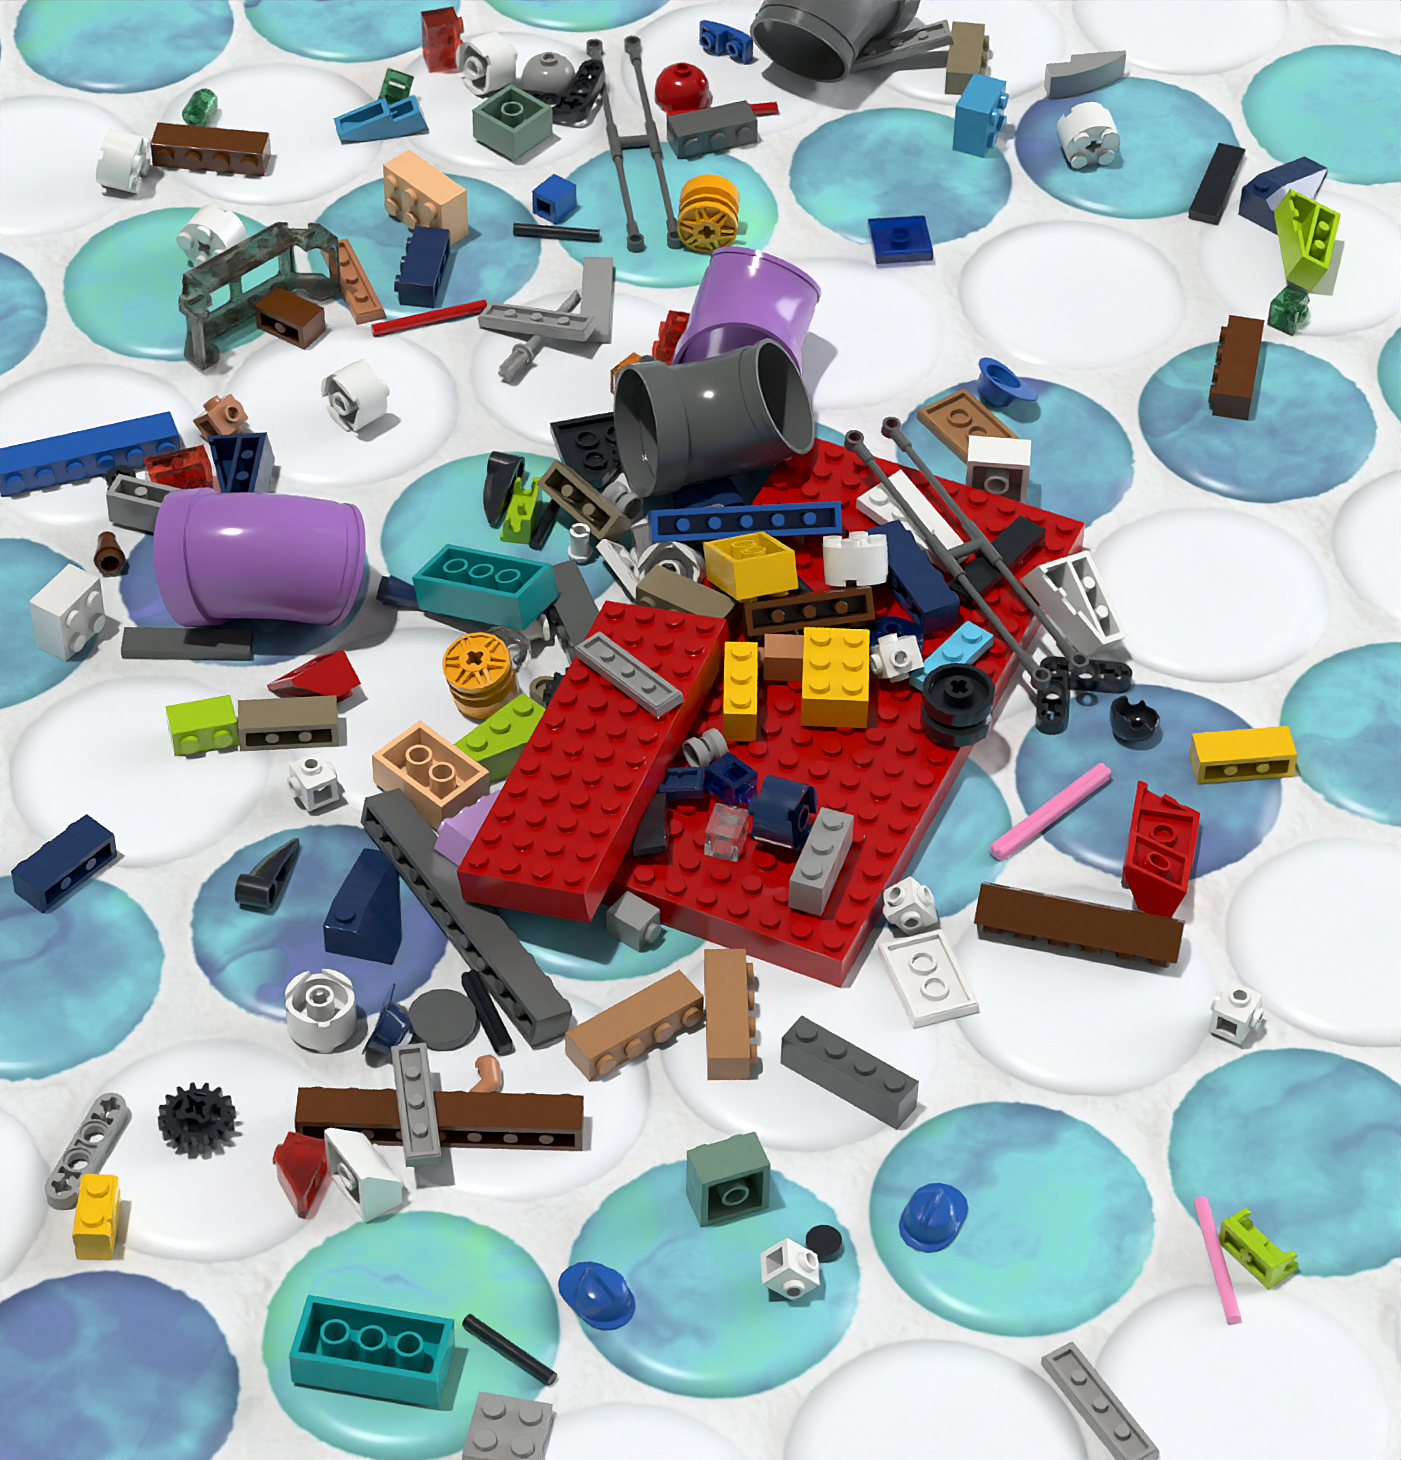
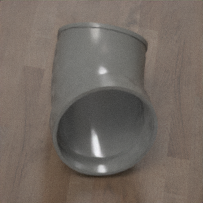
M764 0L757 13V17L750 26V35L756 46L768 58L786 70L814 81L826 83L840 82L848 76L851 65L854 64L865 43L873 40L878 41L902 32L915 17L921 0Z
M769 338L760 340L754 345H747L717 356L667 366L662 361L627 364L621 369L616 381L613 414L617 450L625 477L632 490L640 497L675 494L682 486L716 481L766 468L789 460L794 456L808 453L814 443V415L803 378L787 351L779 343Z

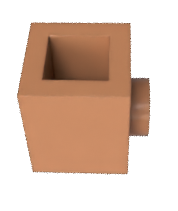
M765 634L764 647H758L757 666L763 667V680L802 681L804 635Z

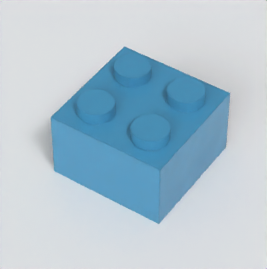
M974 73L956 104L952 150L985 158L989 149L995 147L998 133L1004 131L1007 122V116L1003 115L1009 100V94L1005 93L1006 81Z

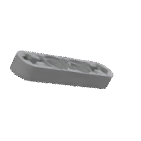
M106 1093L99 1096L94 1102L45 1184L47 1202L50 1207L56 1210H66L77 1203L81 1176L95 1174L126 1122L128 1116L126 1102L121 1095ZM105 1111L109 1112V1114H108V1116H107L106 1118H105ZM99 1132L104 1135V1138L99 1142L91 1143L85 1140L90 1133ZM77 1159H84L88 1162V1165L83 1169L74 1170L69 1167V1164ZM66 1185H68L69 1192L63 1191Z

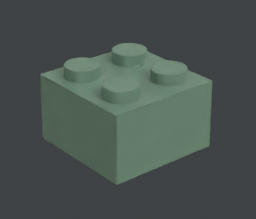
M509 84L472 110L473 137L514 161L553 134L552 107L512 84Z
M755 1131L744 1135L737 1134L726 1140L712 1144H702L694 1149L687 1150L686 1196L700 1227L769 1208L771 1164Z

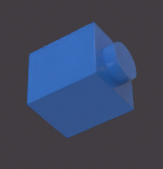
M552 174L532 190L533 214L553 224L558 223L576 208V184L556 174Z

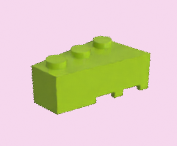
M1290 188L1274 210L1285 278L1297 286L1312 291L1329 268L1341 214Z
M521 693L453 745L487 769L490 774V783L510 775L546 709L524 693Z

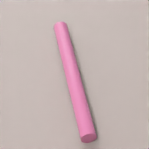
M1205 1196L1197 1197L1194 1200V1206L1225 1316L1229 1324H1236L1242 1318L1208 1198Z

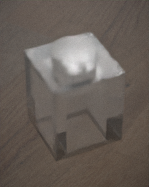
M720 803L715 804L705 830L704 855L735 862L738 861L748 834V810Z

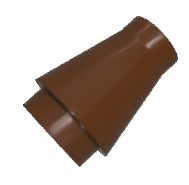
M109 531L102 532L97 538L98 544L94 555V564L105 574H115L124 565L125 555L116 540L115 534Z

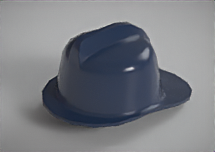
M392 983L386 995L374 1031L366 1043L362 1055H364L366 1050H371L385 1056H390L391 1046L408 1045L412 1039L413 1027L409 1016L391 1001L395 983Z

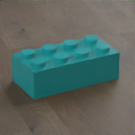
M446 544L412 577L419 609L437 614L456 616L462 619L485 622L487 624L510 627L515 630H525L558 597L552 564Z
M308 1295L289 1354L291 1382L438 1407L455 1348L454 1319Z

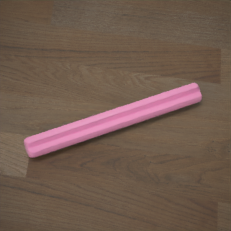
M1104 763L1095 765L990 845L991 850L989 852L991 856L995 857L998 861L1004 860L1111 778L1110 768L1106 767Z

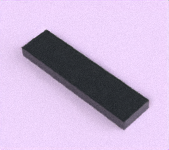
M1218 143L1191 204L1188 218L1211 224L1217 223L1245 158V148Z
M1019 516L991 544L1003 558L1002 562L1011 570L1045 537L1046 529ZM982 552L963 569L966 573L965 577L981 597L1004 577L999 569L994 567ZM953 578L947 584L951 591L956 592L960 601L971 607L976 604L959 581Z

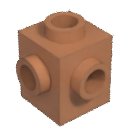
M232 394L221 399L216 395L203 405L205 410L193 422L208 441L207 436L239 434L243 430L240 425L248 420L249 417L244 412L241 403Z

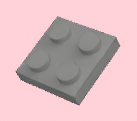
M479 1391L462 1453V1460H541L553 1416V1404Z

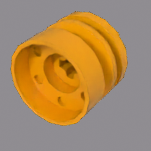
M706 174L690 179L682 187L679 200L677 232L680 240L687 247L699 252L712 253L718 248L730 246L736 239L740 196L737 188L731 181L718 175Z
M483 632L470 633L456 639L447 648L442 659L443 673L449 685L453 701L460 712L471 718L488 719L518 696V678L512 665L509 651L501 639L493 634Z

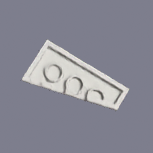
M902 470L888 477L929 531L938 537L947 550L964 544ZM882 482L857 498L856 508L879 525L899 519L906 530L912 532L915 542L921 550L926 551L930 561L944 572H948L925 542L926 538ZM968 555L960 559H957V563L960 564L961 562L966 560L968 558Z

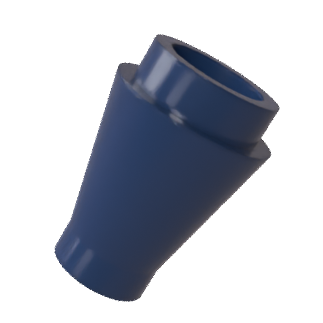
M390 575V577L382 576L376 600L382 601L383 605L419 608L413 585L393 575Z

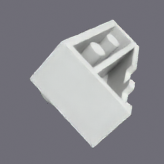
M1089 550L1039 565L1020 579L1076 649L1088 657L1109 650L1128 637Z

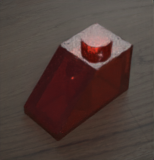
M289 1131L283 1144H278L275 1148L273 1164L277 1168L278 1182L298 1218L306 1219L328 1172L325 1141Z

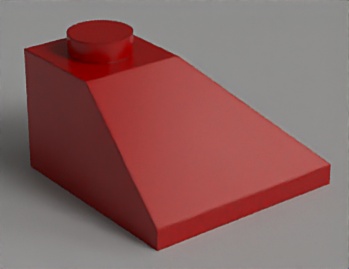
M344 649L318 655L267 684L269 691L298 697L336 695L338 703L352 696L354 693L351 689L360 685L361 682Z
M1131 829L1127 838L1123 872L1137 908L1144 913L1172 918L1187 894L1192 858Z

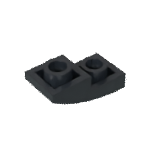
M666 792L654 794L648 804L632 840L634 856H653L667 850L670 836L667 816L670 803Z

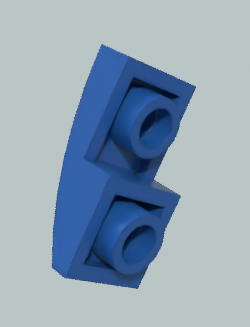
M708 20L700 22L699 44L716 56L726 52L743 64L753 60V40L751 36L721 23Z

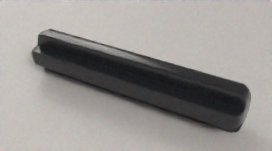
M472 969L469 972H464L461 975V984L476 1008L477 1017L495 1053L501 1055L505 1052H510L513 1048L512 1039L478 971Z

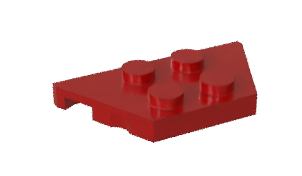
M1138 781L1130 830L1139 832L1191 857V872L1200 813L1188 806L1179 804L1176 799L1167 794H1164L1161 798L1147 790V783ZM1123 872L1121 884L1126 885L1128 882Z

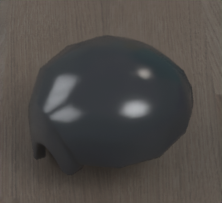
M1126 695L1113 700L1110 708V725L1118 737L1128 741H1144L1157 733L1160 716L1155 709L1147 706L1144 700L1137 704H1131Z

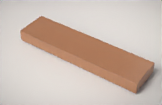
M348 238L321 244L320 253L356 324L385 318L384 309Z

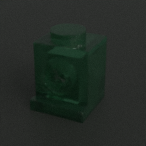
M387 68L377 100L385 97L388 104L391 105L408 98L414 76ZM389 81L403 85L404 89L389 84Z
M1288 284L1270 302L1267 325L1293 336L1297 323H1302L1308 315L1309 293Z

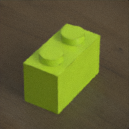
M230 695L165 706L174 756L240 745L237 719Z

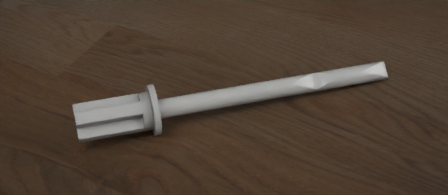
M575 290L557 311L568 312L580 298L578 291ZM534 335L526 345L522 343L516 344L512 348L511 355L499 367L498 375L505 377L507 381H511L525 365L532 363L534 360L532 350L545 336Z

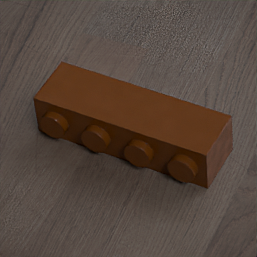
M158 122L150 145L153 166L265 176L271 157L270 135L268 132Z
M1229 315L1227 327L1221 326L1219 344H1224V346L1218 345L1215 363L1220 365H1214L1212 383H1217V385L1211 384L1208 402L1214 403L1212 415L1248 421L1265 320Z

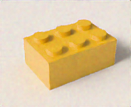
M764 531L703 543L707 580L740 603L754 602L758 600L757 596L768 594L771 597H781L787 595L788 590L798 589L794 550Z
M804 627L801 726L867 728L870 630Z

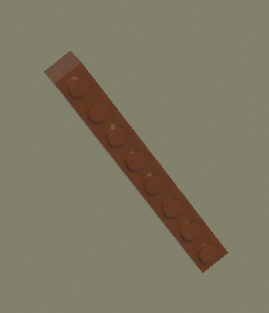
M298 1087L294 1120L296 1143L325 1144L324 1131L328 1128L363 1133L372 1145L376 1143L380 1146H403L396 1090L390 1088ZM461 1090L454 1092L433 1091L440 1147L582 1151L584 1095L520 1094L496 1091L485 1093Z

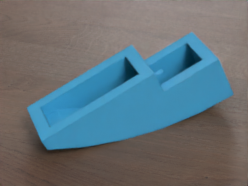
M415 95L391 105L388 104L384 97L333 118L340 140L375 141L390 139L428 128L423 110Z

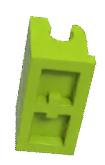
M518 477L516 479L514 494L511 496L503 522L500 541L528 545L535 531L543 503L542 489L536 485L541 478L533 477L532 489H524L521 486V478Z
M1243 1208L1221 1222L1219 1241L1221 1246L1269 1290L1298 1269V1263L1295 1261L1298 1255L1293 1250L1284 1254L1252 1224L1253 1221L1249 1218L1252 1212L1248 1208Z

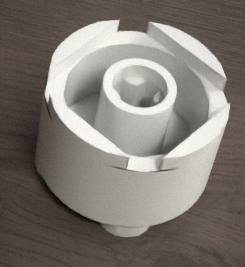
M492 31L469 39L458 46L456 65L458 71L463 70L466 78L462 79V81L473 94H486L516 82L515 60L518 58V52L515 46L508 44L498 32Z
M1087 102L1071 108L1072 113L1067 117L1063 115L1059 119L1056 126L1057 135L1065 155L1073 168L1079 169L1085 165L1095 163L1106 165L1114 160V154L1120 145V136L1110 111L1104 109L1102 104Z
M109 129L100 149L104 151L102 160L98 159L97 183L138 194L141 186V175L146 176L150 167V159L146 158V155L150 149L151 139L121 130Z
M216 204L203 206L181 229L180 234L176 238L178 246L183 249L187 257L193 262L194 268L203 274L208 271L221 272L225 270L246 247L245 238L247 237V231L242 221L230 210H227L225 213L217 209L220 205Z
M365 359L347 365L325 377L321 382L322 397L327 396L331 404L326 408L333 420L344 430L348 431L352 428L353 431H356L385 415L387 411L386 397L390 395V389L384 380L378 379Z
M858 531L850 532L849 538L842 539V536L823 537L825 584L846 586V583H857V586H867L887 581L889 572L886 535L868 536V532Z
M682 541L659 542L651 545L641 555L637 568L638 582L656 564L667 569L675 567L676 573L700 584L706 576V565L702 554L691 544Z
M321 969L322 973L310 974V971L303 972L296 976L286 988L287 1030L289 1035L300 1045L316 1049L319 1053L327 1054L346 1042L356 1029L357 1015L353 986L345 975L331 969Z

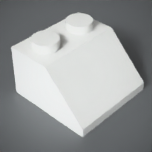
M328 1128L324 1131L328 1175L364 1223L402 1204L401 1188L404 1187L403 1179L396 1168L390 1169L385 1162L382 1150L376 1143L372 1145L363 1133Z

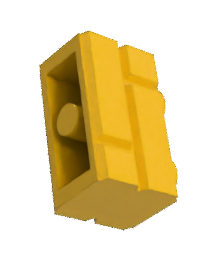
M85 1174L81 1176L72 1233L75 1255L80 1260L113 1259L119 1219L118 1212H120L121 1206L118 1176L105 1174Z

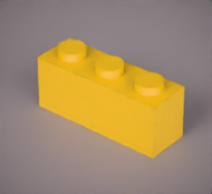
M725 642L723 737L725 741L756 742L758 642Z
M1289 726L1193 733L1189 759L1196 784L1198 785L1293 777L1297 752Z

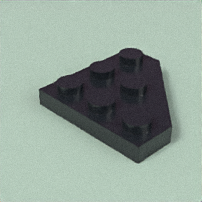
M613 412L550 423V433L561 462L571 467L595 489L602 488L621 466L616 445Z

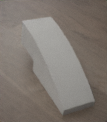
M1126 51L1071 55L1070 62L1046 64L1044 87L1048 99L1084 94L1123 77Z

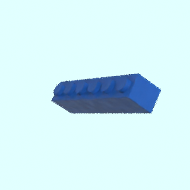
M170 411L0 448V496L5 497L103 475L116 466L135 468L182 457L180 437Z
M841 501L648 510L649 542L725 539L762 531L770 536L842 533Z

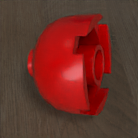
M684 62L672 64L664 68L656 79L654 101L656 105L657 102L661 105V110L665 113L666 111L706 108L709 104V81L703 71L695 65Z

